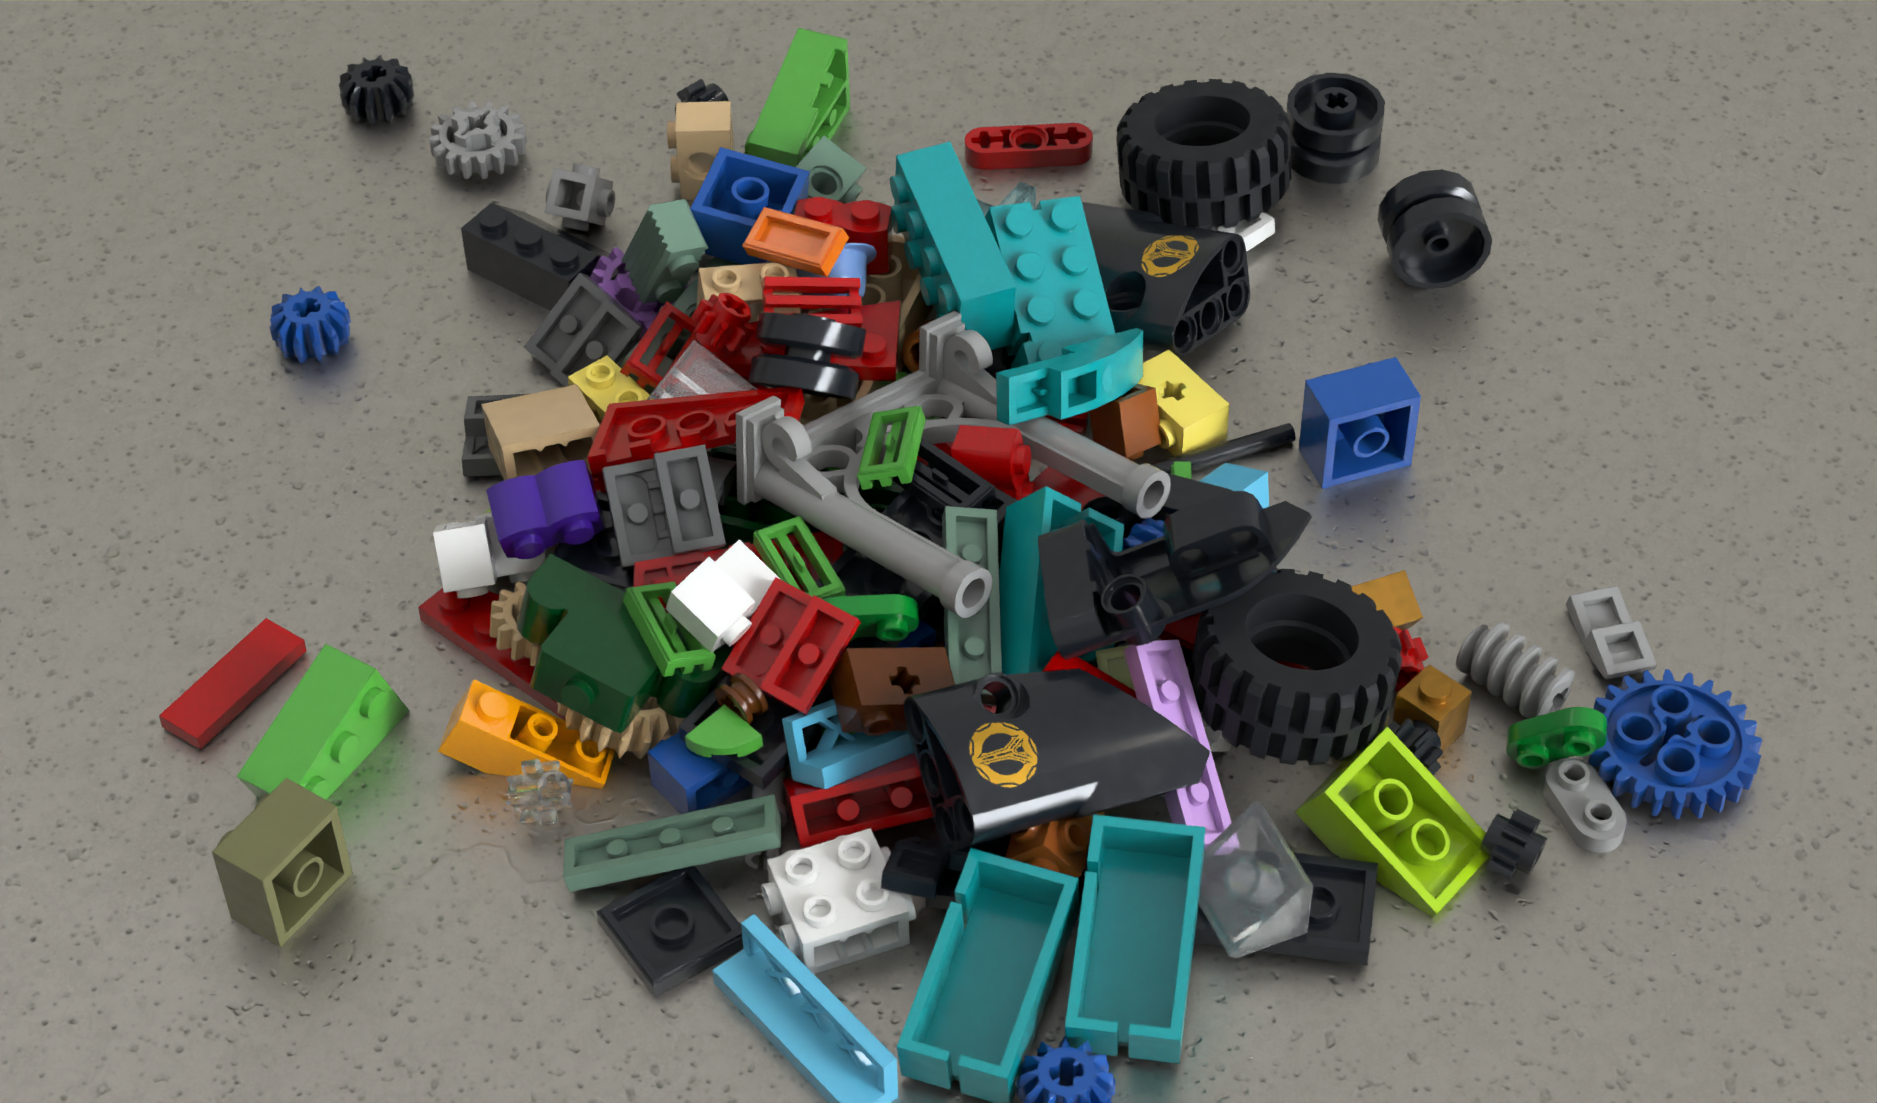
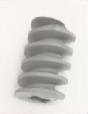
M1500 622L1491 630L1488 629L1487 625L1482 624L1467 636L1457 655V670L1465 674L1471 673L1474 682L1480 685H1487L1489 692L1494 696H1503L1506 705L1515 709L1519 708L1521 715L1526 719L1561 709L1569 696L1570 686L1575 677L1573 669L1565 668L1555 676L1554 674L1559 663L1558 659L1554 656L1546 658L1539 665L1538 662L1542 655V648L1538 645H1532L1522 653L1526 637L1523 634L1517 633L1506 641L1510 627L1505 622Z

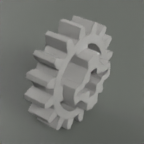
M472 101L469 102L468 109L465 110L454 106L452 107V116L440 114L438 116L439 124L431 125L430 127L431 136L429 137L431 154L435 156L438 167L446 166L447 174L453 175L460 170L463 171L464 179H469L473 173H479L482 179H486L488 171L495 170L497 173L503 174L505 173V164L516 166L518 164L517 155H525L526 153L525 143H527L525 124L521 123L519 113H509V106L507 105L497 110L493 109L492 101H488L484 107H477L476 103Z

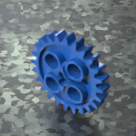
M1665 669L1663 679L1656 681L1653 675L1646 670L1643 672L1640 684L1627 675L1623 678L1621 689L1609 685L1607 686L1605 698L1597 697L1595 699L1593 709L1604 714L1607 719V741L1603 747L1589 755L1587 763L1593 767H1600L1598 775L1604 782L1615 781L1612 790L1614 797L1623 795L1626 792L1632 794L1630 807L1634 809L1646 801L1651 803V813L1653 816H1657L1662 807L1665 806L1670 807L1675 819H1680L1683 808H1690L1697 818H1702L1705 804H1708L1713 810L1720 813L1723 811L1726 799L1737 803L1742 789L1749 790L1751 788L1754 774L1757 773L1761 759L1759 750L1762 738L1754 736L1757 727L1756 720H1744L1747 710L1745 704L1729 706L1732 696L1731 691L1728 690L1718 695L1712 693L1713 681L1710 679L1699 687L1693 685L1692 673L1688 672L1682 682L1675 681L1671 671Z

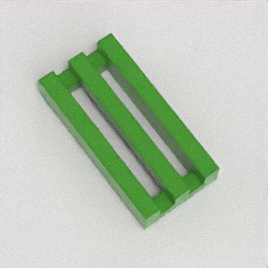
M921 406L873 413L857 474L862 490L872 489L874 480L879 479L882 487L892 486L893 478L897 476L901 484L912 482L926 421ZM887 423H892L891 432L887 434L885 441L886 452L883 464L878 465L887 431Z
M801 516L753 532L754 546L766 566L782 581L801 590L771 539H774L808 595L812 597L815 595L821 599L845 596V587ZM793 533L823 582V587L818 588L807 570L803 559L795 550L786 534Z
M666 582L629 587L626 589L623 602L663 677L673 676L675 668H680L682 674L692 673L695 665H699L701 671L711 670L716 658L714 652L706 649L670 613H666L658 597H662L665 605H667L671 592L677 587L676 583ZM677 627L679 628L683 638L685 639L691 651L686 650L678 633L676 632Z

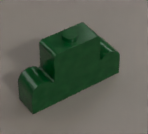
M550 554L530 577L516 621L517 629L525 639L534 644L541 645L530 686L534 690L614 732L621 733L626 730L650 697H655L660 708L669 715L686 718L726 677L727 673L721 668L733 649L726 644L714 651L716 658L711 670L701 671L699 665H695L692 673L682 674L680 668H675L673 676L663 677L623 602L625 592ZM677 627L676 632L678 633L686 650L691 651L685 639L683 638L679 628Z

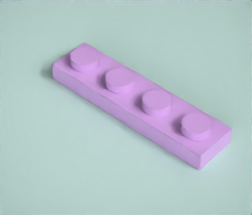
M1179 640L1152 641L1140 646L1130 645L1124 649L1137 699L1163 715L1210 750ZM1210 750L1198 784L1164 794L1172 823L1206 827L1204 851L1224 850L1237 842Z

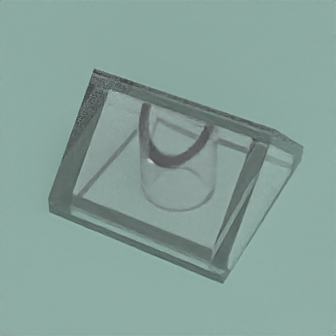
M1255 800L1204 850L1198 904L1229 957L1239 958L1307 933L1313 885L1264 805Z

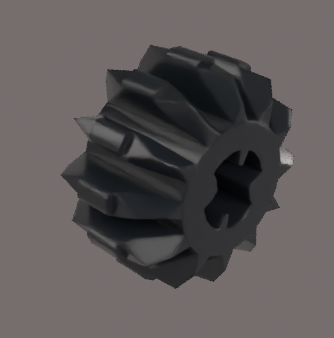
M381 55L375 60H368L363 57L361 64H349L347 72L340 75L339 89L342 107L345 108L347 115L354 117L356 123L369 120L372 127L379 121L391 124L393 117H406V109L413 106L414 90L412 76L408 71V67L401 66L397 58L384 61Z

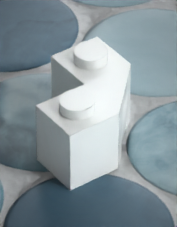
M491 511L475 515V520L449 522L435 527L433 536L444 593L456 591L457 598H470L488 593L487 585L495 584L497 577L509 575L511 583L529 581L530 577L548 557L547 549H545L541 555L532 559L507 558L499 544Z
M738 540L716 562L708 557L671 592L665 609L706 649L714 652L725 644L732 646L746 633L752 625L750 622L751 617L775 577H779L742 541Z

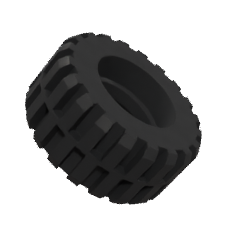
M1196 79L1184 81V84L1178 86L1173 84L1161 87L1159 92H1149L1142 96L1138 103L1134 102L1127 109L1117 127L1116 140L1122 195L1134 210L1156 214L1164 223L1209 230L1216 226H1224V228L1237 226L1239 221L1246 220L1249 222L1258 218L1263 210L1266 212L1270 211L1281 200L1290 186L1289 181L1292 177L1289 118L1279 102L1272 95L1268 96L1264 90L1258 87L1248 88L1245 83L1238 81L1224 83L1222 79H1209V82H1197Z
M1279 569L1277 573L1269 574L1254 588L1238 598L1202 611L1188 673L1199 711L1202 712V717L1214 732L1220 729L1223 732L1224 740L1237 748L1239 745L1249 748L1250 755L1265 759L1266 755L1280 758L1279 763L1295 765L1297 760L1308 761L1309 765L1324 764L1328 761L1329 757H1334L1338 761L1354 754L1356 749L1361 750L1376 737L1377 733L1383 730L1387 721L1401 668L1402 656L1400 653L1402 646L1389 617L1383 609L1377 611L1374 600L1365 593L1356 594L1352 591L1350 584L1339 579L1336 582L1323 579L1324 574L1309 571L1308 575L1295 573V569ZM1275 661L1295 663L1312 670L1296 669Z

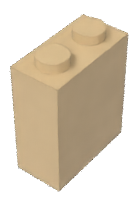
M577 384L481 404L489 449L504 480L519 476L536 475L551 466L576 460H585L590 474H592L587 456L600 424Z

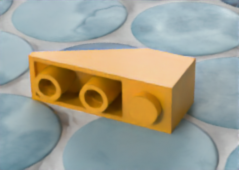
M474 679L451 713L438 752L488 774L602 789L606 782L615 749L606 747L599 752L597 742L593 740L580 742L579 730L566 729L565 720Z

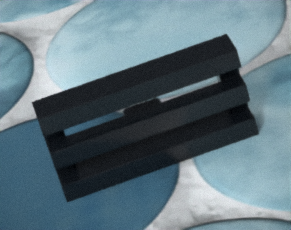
M923 437L918 456L935 468L930 469L919 460H916L911 483L901 484L898 476L893 478V482L941 515H943L945 506L982 509L984 501L990 504L996 498L994 485ZM948 477H950L951 479L965 487L967 490L972 492V494L968 495L960 488L949 482Z

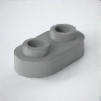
M1563 758L1552 763L1546 772L1543 793L1573 841L1581 848L1594 853H1605L1616 849L1622 843L1627 818L1624 810L1598 775V772L1589 763L1576 758ZM1594 816H1599L1606 820H1598Z

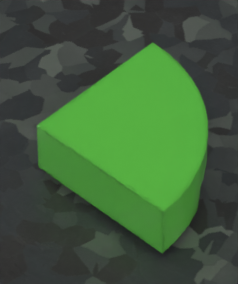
M723 705L685 736L686 747L689 750L709 758L712 757L711 754H737L738 757H742L757 751L763 746L762 735L726 705Z

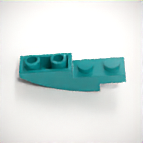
M1134 328L1062 347V356L997 372V421L1010 426L1046 415L1062 420L1098 408L1117 399L1133 388L1143 377V330Z

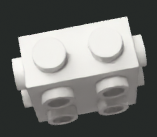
M871 828L850 835H841L833 840L801 850H789L778 857L767 860L769 882L762 884L761 890L770 916L779 914L783 926L779 927L781 942L813 974L910 944L909 921L916 919L911 895L881 888L882 871L891 852L887 846L879 847Z

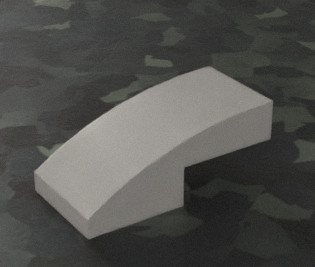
M1618 586L1569 596L1566 607L1588 655L1605 679L1641 673L1646 670H1655L1657 664L1640 620L1631 621Z

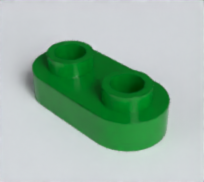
M884 594L822 599L861 621L850 641L859 637H877L884 641H899L905 639L908 633L914 631L919 624L918 603L909 596Z
M1569 707L1516 722L1507 729L1506 753L1511 759L1517 761L1520 766L1530 769L1542 768L1550 762L1563 758L1590 755L1595 750L1603 747L1607 741V719L1604 714L1592 708Z

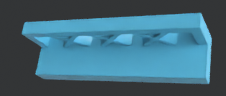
M834 699L811 707L807 715L799 712L782 719L793 781L818 788L828 789L914 753L908 731H889L878 736H868L864 732H857L852 735L848 732L842 733ZM818 723L826 730L817 748L806 753L802 728Z
M755 914L741 922L743 950L712 970L714 984L828 1103H891L897 1099V1058Z

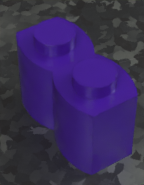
M585 460L564 462L544 469L536 475L507 479L486 490L498 541L507 558L532 559L538 557L545 549L556 543L582 544L605 529L593 479Z

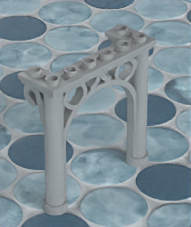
M956 311L920 327L918 371L808 424L802 425L795 418L784 416V409L781 408V399L776 396H771L736 413L738 502L745 505L751 501L755 503L761 499H766L796 517L801 516L806 523L940 598L943 607L963 618L975 615L987 602L992 590L991 573L976 563L958 557L870 507L860 496L858 491L860 483L857 474L874 412L921 406L925 419L930 416L947 418L925 421L922 437L932 444L954 442L960 425L1019 429L1023 444L1030 446L1032 458L1117 501L1126 510L1144 519L1154 516L1163 507L1170 492L1171 482L1166 472L1147 463L1139 465L1045 416L1010 426L997 421L996 379L984 370L993 363L991 349L981 334L974 330H965V323L961 322V314ZM887 423V431L878 465L884 460L886 452L885 441L887 434L891 432L892 423ZM826 467H837V468H841V470H835V471H828V472H821V471H820V470H822V469H824V468H826Z

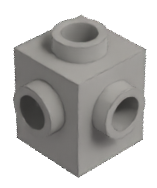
M573 163L572 172L553 168L552 177L546 191L547 203L545 213L563 217L561 226L588 231L590 223L605 226L606 217L612 214L615 205V192L612 190L613 181L599 178L600 169Z

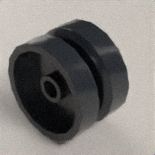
M1342 73L1312 75L1296 83L1288 94L1286 111L1290 122L1291 168L1302 177L1319 183L1331 184L1357 181L1371 173L1379 162L1381 132L1384 120L1385 101L1379 90L1364 79Z
M1442 169L1419 172L1402 179L1392 187L1379 205L1377 221L1387 245L1386 248L1397 277L1410 286L1435 289L1449 287L1462 282L1478 271L1490 255L1492 237L1472 183L1459 173Z
M769 312L759 313L756 338L763 345L782 349L785 352L784 355L760 353L753 356L748 382L769 388L790 386L801 388L803 394L856 400L859 374L853 368L830 362L831 358L857 359L863 356L867 331L820 316L791 313V315Z

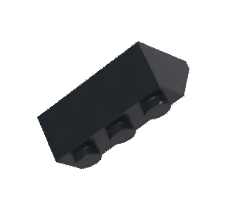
M493 203L486 206L461 228L467 270L550 311L579 273L590 277L602 255L609 257L610 253L526 212ZM617 275L612 277L611 280H615Z

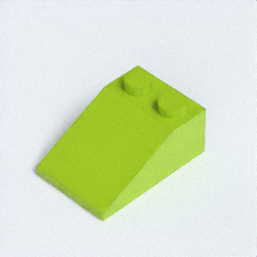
M1388 726L1378 732L1376 737L1361 750L1356 749L1354 754L1348 756L1295 811L1332 853L1342 859L1378 863L1376 881L1431 917L1441 911L1490 856L1479 850L1486 832Z

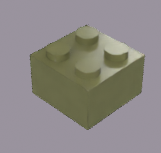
M288 778L274 791L263 796L255 806V809L234 830L227 832L212 851L231 918L279 947H282L353 874L337 806Z

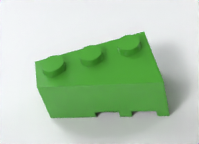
M798 28L756 126L747 137L745 154L796 167L823 135L831 140L850 109L847 39Z
M325 644L237 774V778L260 799L274 791L288 778L327 800L410 710L376 668Z

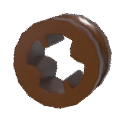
M735 673L730 678V686L721 685L715 691L720 707L726 705L749 725L753 721V714L762 715L768 709L765 696L759 687L742 673Z

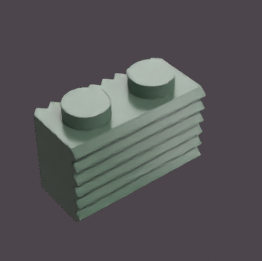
M685 199L650 205L621 262L627 264L624 269L630 272L628 277L633 279L631 285L637 288L635 293L640 295L638 301L644 304L655 301L665 304L666 302L670 303L677 300L684 292L685 286L688 284L687 281L691 279L690 276L697 270L698 264H700L699 260L703 259L702 255L705 254V250L708 249L688 202Z

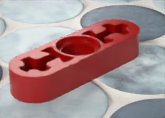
M1080 123L978 127L969 131L965 136V161L971 167L980 170L1076 166L1089 161L1093 154V133L1090 128ZM1033 143L1039 147L1035 149H1022L1018 146L1020 144Z

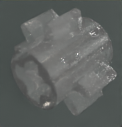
M539 759L522 761L521 768L523 774L507 776L506 780L510 785L508 789L509 798L505 801L506 805H512L515 810L521 812L519 820L521 823L537 822V820L541 825L557 823L558 815L556 810L572 808L573 804L570 801L573 779L567 778L564 773L559 771L560 762L557 760L543 763Z

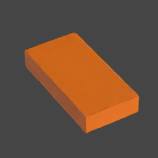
M764 207L742 247L750 256L828 277L849 237L843 228Z

